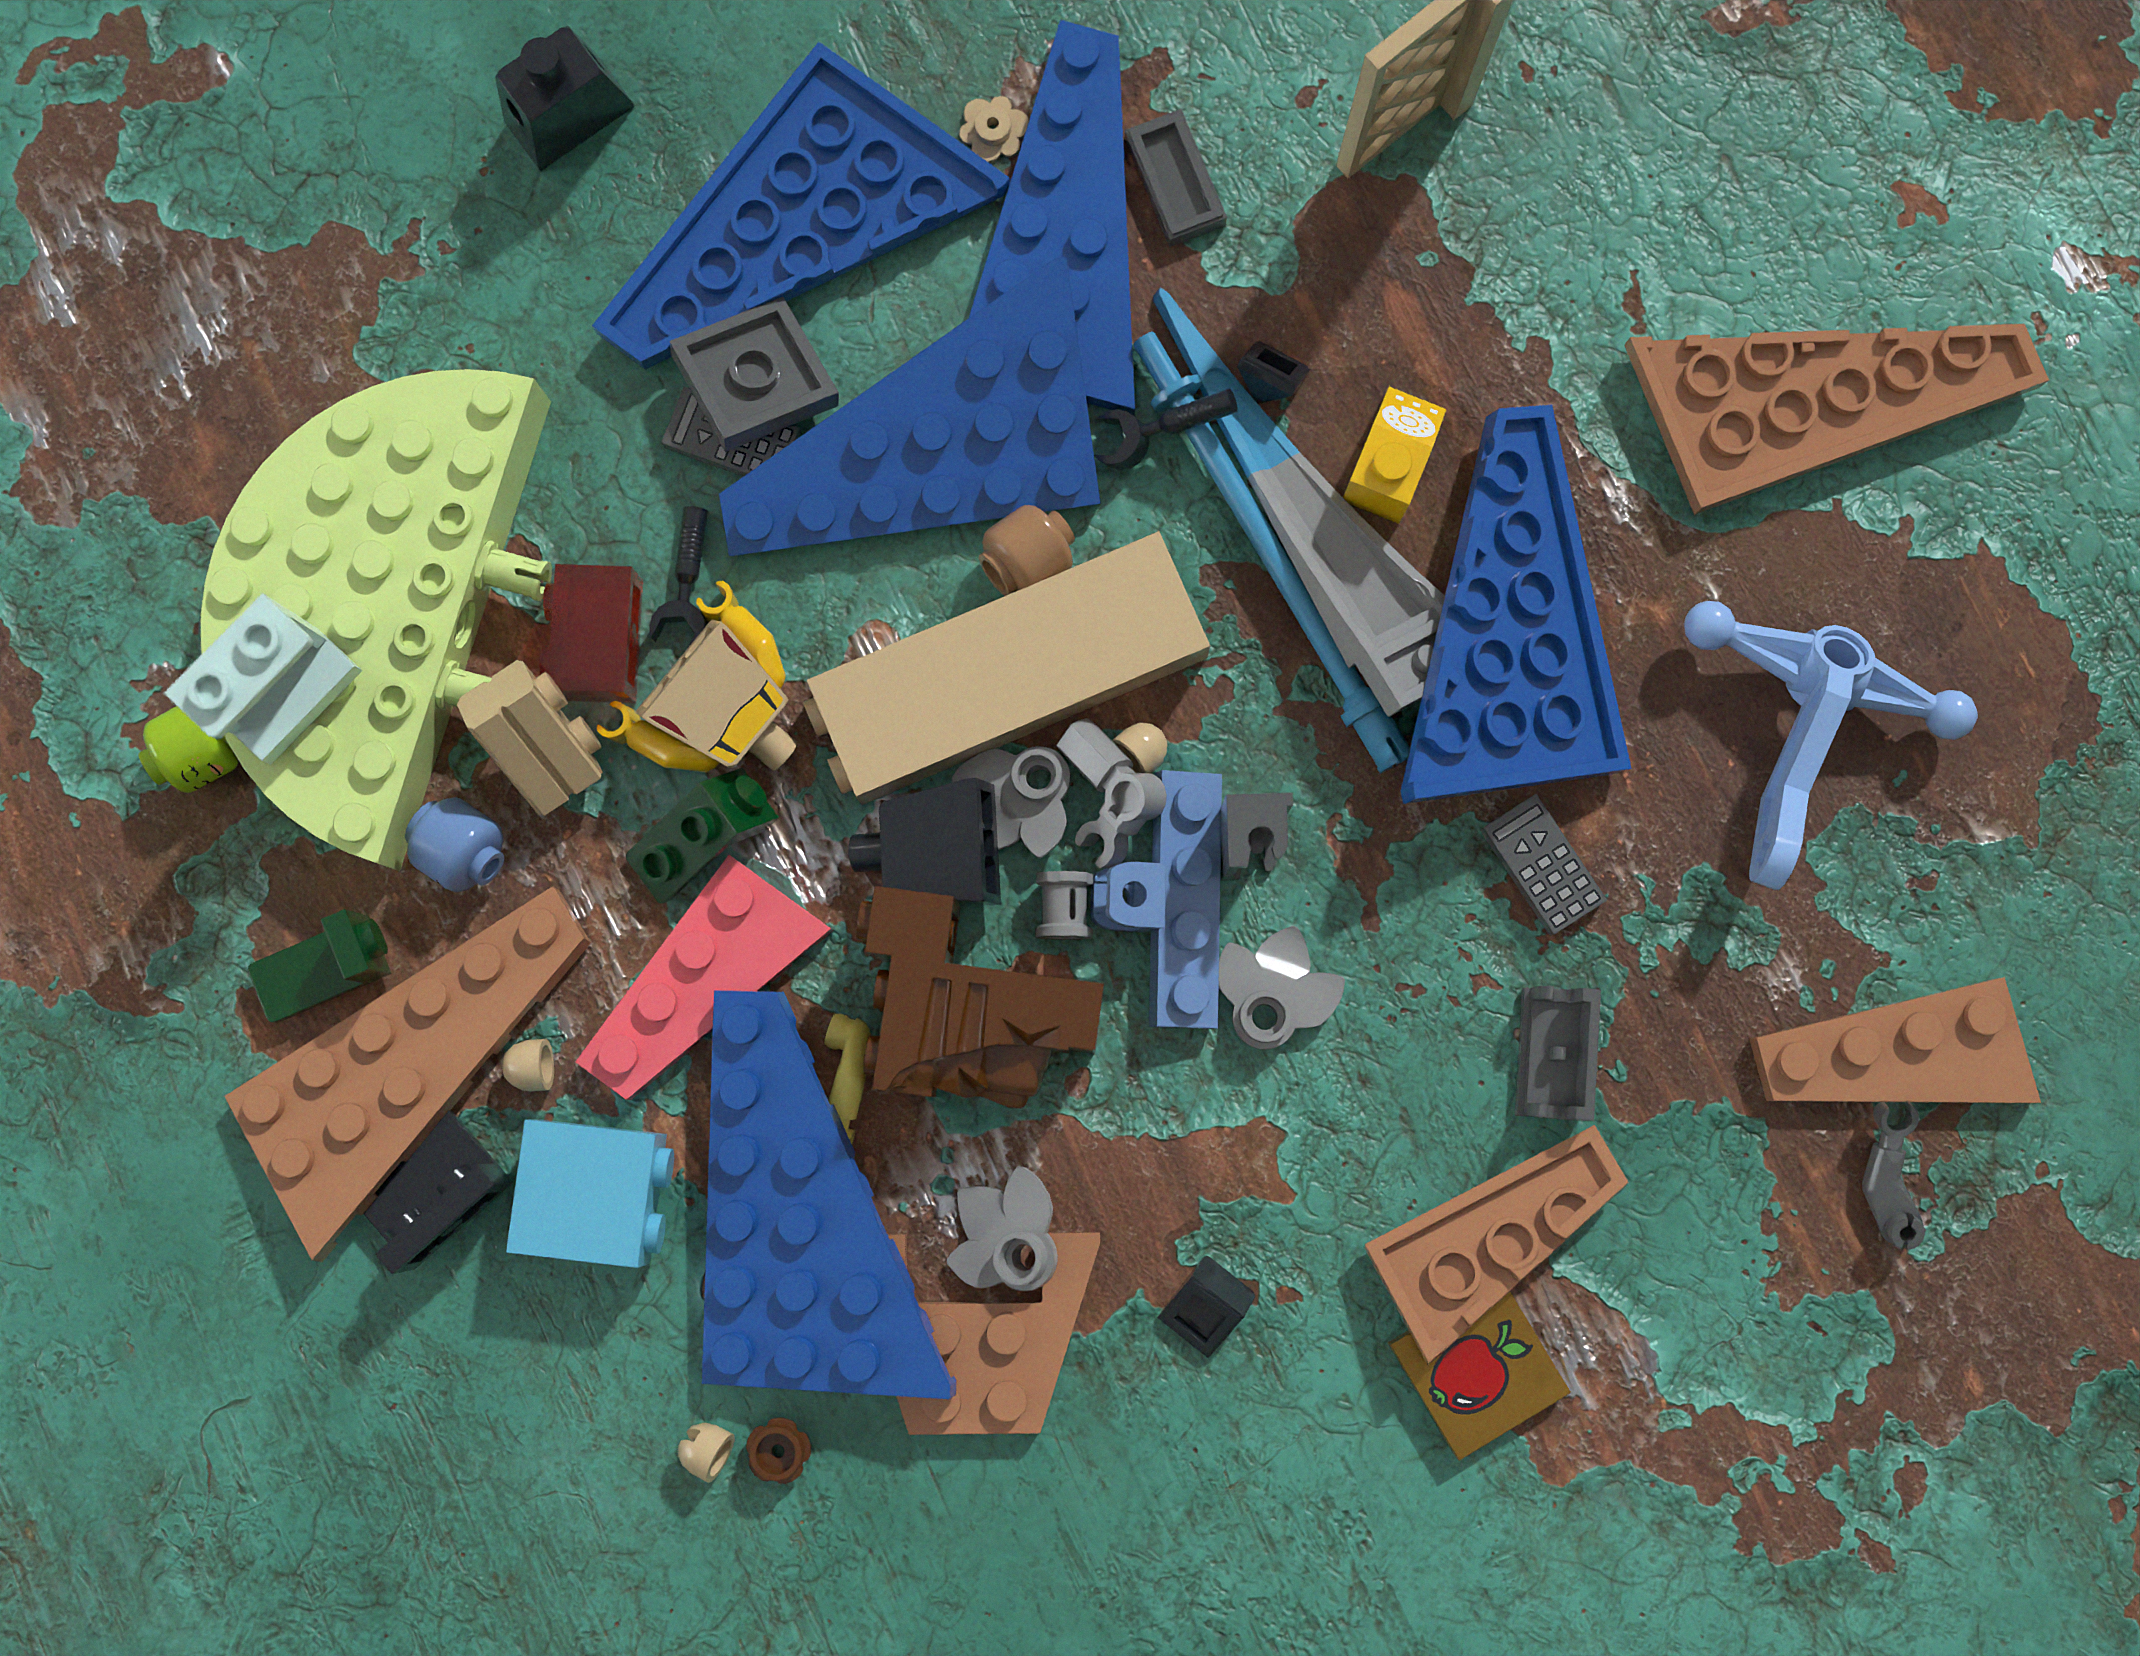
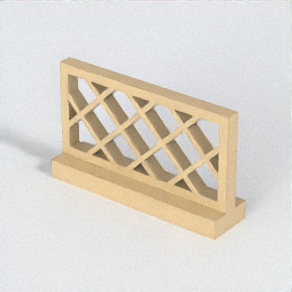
M1433 0L1365 55L1336 166L1347 178L1351 177L1439 105L1443 107L1453 120L1472 106L1512 0Z

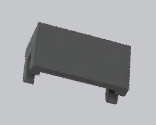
M1293 793L1226 795L1220 808L1221 881L1239 880L1241 869L1248 867L1250 852L1257 855L1264 850V860L1262 861L1264 870L1267 873L1272 871L1277 860L1281 859L1288 846L1287 814L1293 807Z
M1554 986L1522 988L1515 1116L1594 1121L1601 1002L1600 989L1578 988L1568 990L1555 989Z

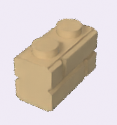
M516 660L493 675L489 683L483 682L461 696L457 706L467 729L538 815L545 816L568 801L570 794L574 793L577 795L601 779L603 772L593 753L602 748V746L581 716L570 722L561 711V708L566 706L568 702L550 675L544 672L536 678L523 661Z

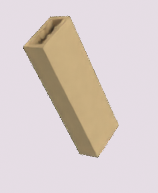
M1160 531L807 679L813 698L804 701L803 704L817 736L819 737L826 733L830 734L838 755L827 760L842 795L853 790L861 805H864L965 762L981 752L998 748L1203 661L1208 657L1210 644Z

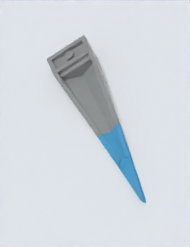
M1159 288L1153 296V301L1192 375L1198 374L1201 379L1202 385L1200 390L1204 397L1228 388L1232 390L1238 407L1237 413L1216 420L1348 668L1358 667L1388 717L1419 702L1424 691L1445 596L1385 541L1311 465L1230 372L1166 290Z

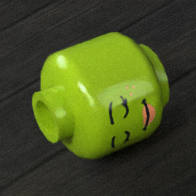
M178 706L150 720L144 726L143 738L146 749L139 752L138 755L144 769L157 785H162L168 781L179 791L191 793L226 775L237 767L238 758L228 744L225 735L221 739L208 736Z

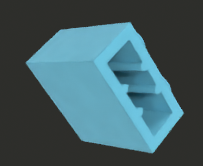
M525 1120L506 1253L635 1268L650 1264L651 1253H660L665 1235V1215L657 1214L660 1187H669L674 1167V1150L665 1148L667 1134L549 1120Z

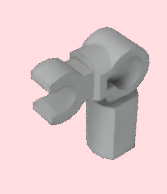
M1087 718L1081 719L1069 726L1058 742L1057 748L1098 791L1105 792V802L1099 809V814L1101 815L1099 819L1082 825L1076 834L1074 842L1079 847L1094 846L1101 836L1105 844L1104 851L1095 864L1100 869L1111 868L1121 864L1126 857L1129 848L1128 837L1137 834L1146 821L1155 819L1162 813L1166 805L1167 794L1160 778L1150 773H1135L1131 769L1133 767L1132 761L1092 720Z

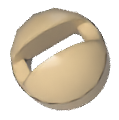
M1138 723L1132 725L1112 740L1132 761L1133 767L1131 769L1135 773H1153L1164 762V757L1167 753V740L1162 730L1153 724Z
M547 1039L522 1041L514 1044L504 1054L501 1066L504 1077L511 1085L521 1091L528 1092L550 1090L554 1079V1057L552 1047Z
M704 1422L693 1425L688 1429L687 1435L690 1440L680 1441L678 1457L681 1464L691 1474L710 1483L718 1476L726 1464L734 1446L735 1435L717 1425Z

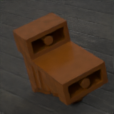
M874 886L872 902L861 901L856 938L857 940H863V944L866 945L865 952L876 961L890 963L889 970L879 969L877 973L873 1008L883 1012L880 1036L869 1035L864 1059V1074L874 1076L873 1089L936 1097L937 1089L964 1098L984 1097L1006 1107L1022 1109L1026 1106L1029 1098L1039 1092L1044 1074L1047 1073L1052 1052L1069 1054V1051L1095 1054L1103 983L953 964L961 911L954 896Z

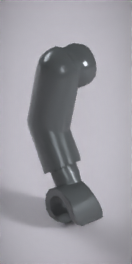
M1906 1100L1904 1106L1906 1114L1903 1121L1897 1125H1887L1889 1107L1882 1101L1873 1110V1118L1881 1129L1879 1142L1872 1145L1862 1181V1190L1885 1240L1899 1249H1902L1903 1245L1906 1250L1915 1249L1924 1240L1926 1229L1923 1225L1922 1217L1901 1179V1172L1906 1151L1902 1149L1904 1138L1917 1127L1919 1114L1915 1107Z

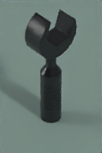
M1228 388L1199 400L1191 401L1185 405L1165 410L1159 420L1144 424L1127 411L1119 409L1107 411L1098 418L1107 424L1121 425L1126 438L1114 455L1094 456L1110 468L1117 470L1131 469L1139 464L1147 454L1150 444L1149 436L1160 432L1174 435L1206 422L1235 414L1238 411L1235 396L1232 390Z
M695 506L683 507L674 573L679 583L678 598L675 601H668L659 606L652 615L649 629L650 637L655 642L666 623L687 622L695 634L689 646L708 625L701 611L690 603L691 587L699 579L702 547L708 511L704 508Z

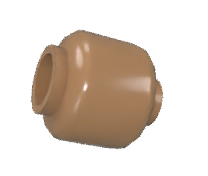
M1023 505L985 532L982 541L984 552L979 555V562L994 587L1004 596H1007L1071 569L1073 559L1069 545L1075 542V537L1068 523L1058 512L1052 511L1047 515L1036 506Z

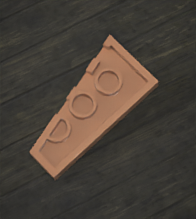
M2005 977L1749 1039L1766 1101L1906 1102L1907 1100L1909 1102L2041 1103Z
M1593 1125L1366 1243L1365 1250L1427 1365L1429 1366L1622 1191L1628 1184V1181L1596 1126Z

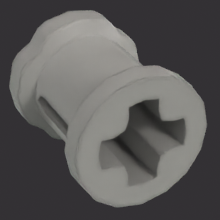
M1078 871L1036 873V884L1042 886V925L1035 928V938L1049 940L1092 939L1093 928L1087 926V887L1093 884V874Z

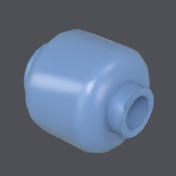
M453 797L439 802L430 801L414 814L406 828L407 855L412 866L450 891L461 892L469 890L476 884L486 885L498 874L503 865L504 855L501 853L504 838L501 826L460 798Z

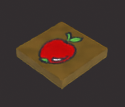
M1511 1292L1492 1307L1429 1366L1409 1330L1388 1342L1441 1434L1459 1461L1571 1393Z

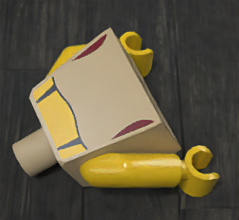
M717 581L715 584L718 590L726 598L722 605L710 608L699 597L696 600V604L703 616L709 622L708 625L636 711L621 702L613 701L609 704L623 714V723L619 729L610 731L597 724V731L614 742L620 744L627 743L631 749L664 768L708 772L719 763H722L732 769L747 751H750L771 770L775 771L789 758L797 746V741L773 722L789 700L781 690L786 674L773 635L745 607L739 606L733 591L726 582Z

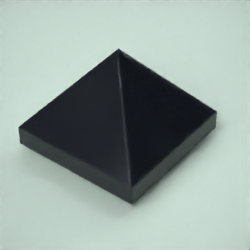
M1256 341L1240 359L1237 366L1257 404L1293 396L1310 371L1307 365L1261 341Z

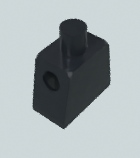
M569 26L561 27L547 38L537 37L529 40L523 46L520 56L501 68L495 76L504 122L540 172L635 107L632 100L600 57Z
M967 778L884 801L879 807L880 832L855 834L850 837L848 853L853 871L858 873L882 870L883 887L954 896L956 901L960 903L1001 905L994 784L978 778Z

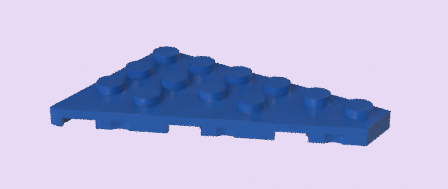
M818 41L594 322L592 327L597 335L646 370L672 357L670 350L671 340L780 297H783L785 301L797 297L1003 197L1008 191L1010 178Z
M1067 256L1054 258L719 493L729 556L1004 518L1023 505H1033L1047 512L1101 504Z
M1552 405L1499 408L1485 419L1400 791L1403 804L1612 775L1632 769Z
M714 990L702 1384L951 1399L956 1395L957 1381L955 1376L950 1377L931 1334L934 1332L926 1311L918 1305L914 1295L915 1286L894 1239H889L871 1198L874 1196L866 1176L859 1171L856 1165L854 1148L834 1104H829L812 1065L815 1063V1060L807 1043L798 1034L796 1029L797 1020L785 993L774 991Z

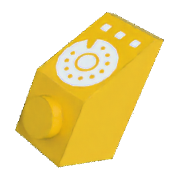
M1388 387L1343 496L1347 503L1399 524L1410 505L1446 409Z

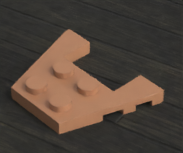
M1048 1232L1055 1243L1058 1261L1052 1278L1042 1286L1041 1301L918 1302L919 1307L926 1311L934 1332L931 1334L950 1377L955 1376L957 1383L956 1395L951 1399L896 1396L909 1435L1041 1433L1098 1252L1100 1232ZM887 1234L889 1239H894L907 1268V1234Z

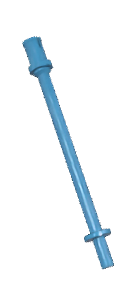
M1154 332L1147 333L1137 339L1133 346L1161 391L1150 402L1155 412H1164L1165 410L1195 401L1193 395L1202 385L1198 374L1181 378ZM1206 422L1200 426L1185 430L1184 432L1345 699L1343 704L1345 713L1340 716L1347 728L1354 727L1377 765L1379 774L1388 771L1393 765H1398L1408 759L1410 746L1392 716H1387L1371 688L1366 687L1355 667L1348 668L1296 568L1209 423Z

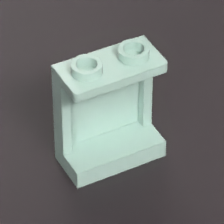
M262 593L164 694L208 736L221 739L227 732L232 733L261 761L271 765L362 670L317 627Z

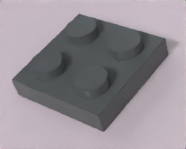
M783 297L670 341L671 356L725 452L839 406V392Z

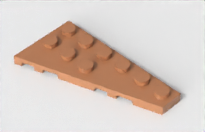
M2025 324L1949 326L1943 331L1908 332L1907 328H1884L1880 333L1850 334V330L1751 333L1749 337L1710 338V334L1686 335L1684 339L1652 340V336L1630 337L1624 345L1694 515L2033 391L2049 381Z
M554 886L224 1096L311 1260L318 1262L325 1260L338 1244L335 1242V1239L356 1214L363 1215L378 1197L375 1192L401 1161H408L444 1115L453 1108L474 1083L470 1080L492 1053L497 1055L512 1038L510 1032L535 1002L541 1003L591 944L564 896Z

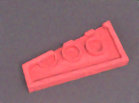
M728 855L575 1062L624 1099L632 1100L713 1030L714 990L760 991L769 982L772 983L792 966L791 964L812 946L819 944L834 930L735 858Z

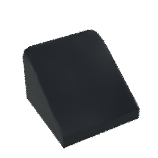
M1204 1256L1157 1318L1209 1358L1245 1317L1255 1298V1293L1211 1257Z

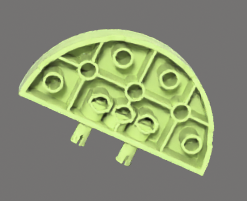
M472 369L432 371L384 382L337 402L296 430L261 464L243 488L228 514L213 549L205 579L201 608L202 654L263 593L317 627L362 670L271 765L261 761L234 734L229 732L225 734L228 744L256 785L289 818L316 837L347 853L397 871L401 870L407 852L406 828L414 814L421 808L453 706L458 707L457 703L461 696L483 682L489 683L492 679L491 677L465 671L491 587L528 596L536 601H542L548 589L540 586L541 582L539 580L547 583L551 581V562L538 561L503 551L551 404L550 399L534 378L505 372Z

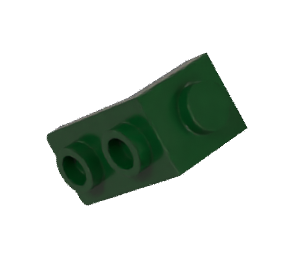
M739 768L699 782L626 853V860L656 901L663 904L672 900L729 845L764 832L779 816L768 803L762 787L750 778L743 768Z
M343 909L320 919L325 932L251 963L248 966V972L267 1020L279 1023L392 974L385 958V954L388 953L387 944L378 924L372 918H369L368 915Z

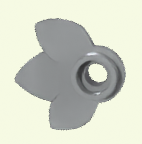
M1040 746L1031 747L1016 756L1003 750L990 749L970 758L954 773L952 782L967 778H978L995 785L998 850L1010 847L1022 839L1032 854L1037 858H1042L1062 840L1067 825L1062 800L1069 791L1071 774L1065 759L1055 750ZM1037 770H1045L1051 774V781L1048 786L1040 790L1031 788L1028 784L1031 774Z
M1290 926L1271 935L1259 947L1256 954H1253L1245 947L1229 942L1224 947L1219 958V989L1234 1005L1232 1013L1234 1029L1239 1038L1253 1048L1266 1050L1278 1047L1291 1037L1295 1029L1321 1025L1332 1015L1342 998L1345 986V979L1331 973H1309L1311 965L1308 948L1300 930L1296 926ZM1265 1005L1274 1011L1276 1021L1272 1028L1262 1030L1253 1023L1252 1013L1258 1006Z
M1019 1166L1010 1175L1005 1191L988 1186L964 1187L958 1190L959 1215L968 1241L959 1245L947 1258L946 1262L952 1271L966 1284L982 1289L1002 1282L1019 1291H1030L1044 1286L1052 1278L1056 1270L1058 1255L1055 1243L1048 1234L1053 1214V1205L1047 1189L1037 1175L1028 1168ZM1025 1245L1030 1246L1035 1253V1264L1031 1269L1026 1268L1021 1262L1020 1254Z

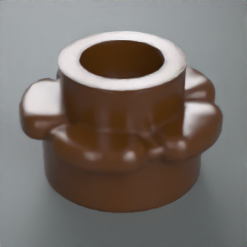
M784 1417L772 1418L769 1420L768 1425L764 1427L757 1426L749 1435L746 1444V1450L749 1453L750 1459L749 1467L757 1478L765 1482L777 1481L779 1484H786L794 1481L802 1474V1465L811 1455V1444L807 1434L799 1432L796 1423ZM775 1445H782L785 1452L783 1456L776 1457L773 1454L772 1449Z

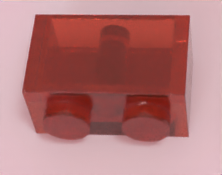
M555 564L554 583H547L544 589V615L547 621L552 622L550 645H543L541 648L539 670L540 675L544 672L550 675L567 701L636 703L643 580L631 566Z

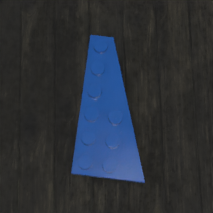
M1060 20L969 318L1052 259L1067 256L1086 401L1088 404L1110 410L1119 409L1127 411L1134 416L1135 399L1119 36Z

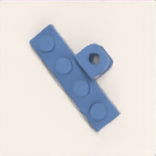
M1161 770L1154 773V775L1160 778L1164 784L1167 797L1162 813L1153 819L1152 863L1126 862L1096 872L1093 875V884L1091 885V921L1098 927L1111 931H1151L1149 1027L1218 1029L1222 774ZM1123 891H1124V892L1126 893V895H1127V903H1126V902L1124 901V899H1123V896H1122V892H1123Z

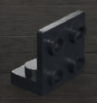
M452 1110L444 1115L408 1161L400 1162L375 1192L378 1197L363 1213L388 1242L375 1255L391 1274L415 1270L514 1183Z

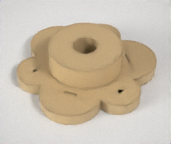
M997 96L990 103L984 99H974L966 105L964 109L966 123L962 125L959 131L960 140L963 144L972 146V151L990 164L996 162L1001 155L1011 158L1019 153V140L1025 136L1029 123L1028 117L1024 112L1012 109L1010 100L1004 96ZM991 125H996V126H998V127L995 128V129L989 128V126H991Z

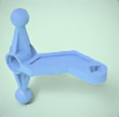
M1718 601L1698 603L1686 615L1684 629L1690 643L1701 650H1716L1725 645L1733 648L1786 682V687L1792 698L1801 705L1760 800L1749 869V878L1752 882L1773 890H1780L1785 885L1796 865L1803 841L1809 793L1846 711L1859 707L1921 717L1925 719L1930 732L1940 739L1951 740L1964 737L1972 731L1978 718L1977 709L1971 697L1962 691L1945 690L1936 695L1929 693L1875 658L1874 651L1868 641L1859 633L1847 627L1832 625L1825 626L1818 631L1811 629L1807 633H1799L1742 624L1735 621L1730 608Z

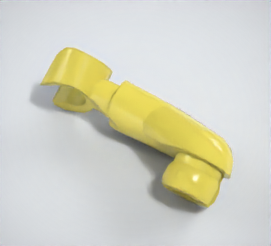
M835 1014L829 1024L824 1044L832 1049L843 1050L828 1101L830 1105L834 1104L852 1144L855 1130L849 1129V1124L851 1120L857 1118L865 1085L864 1059L868 1037L871 1035L867 1024L861 1019L856 1018L852 1020L846 1015Z

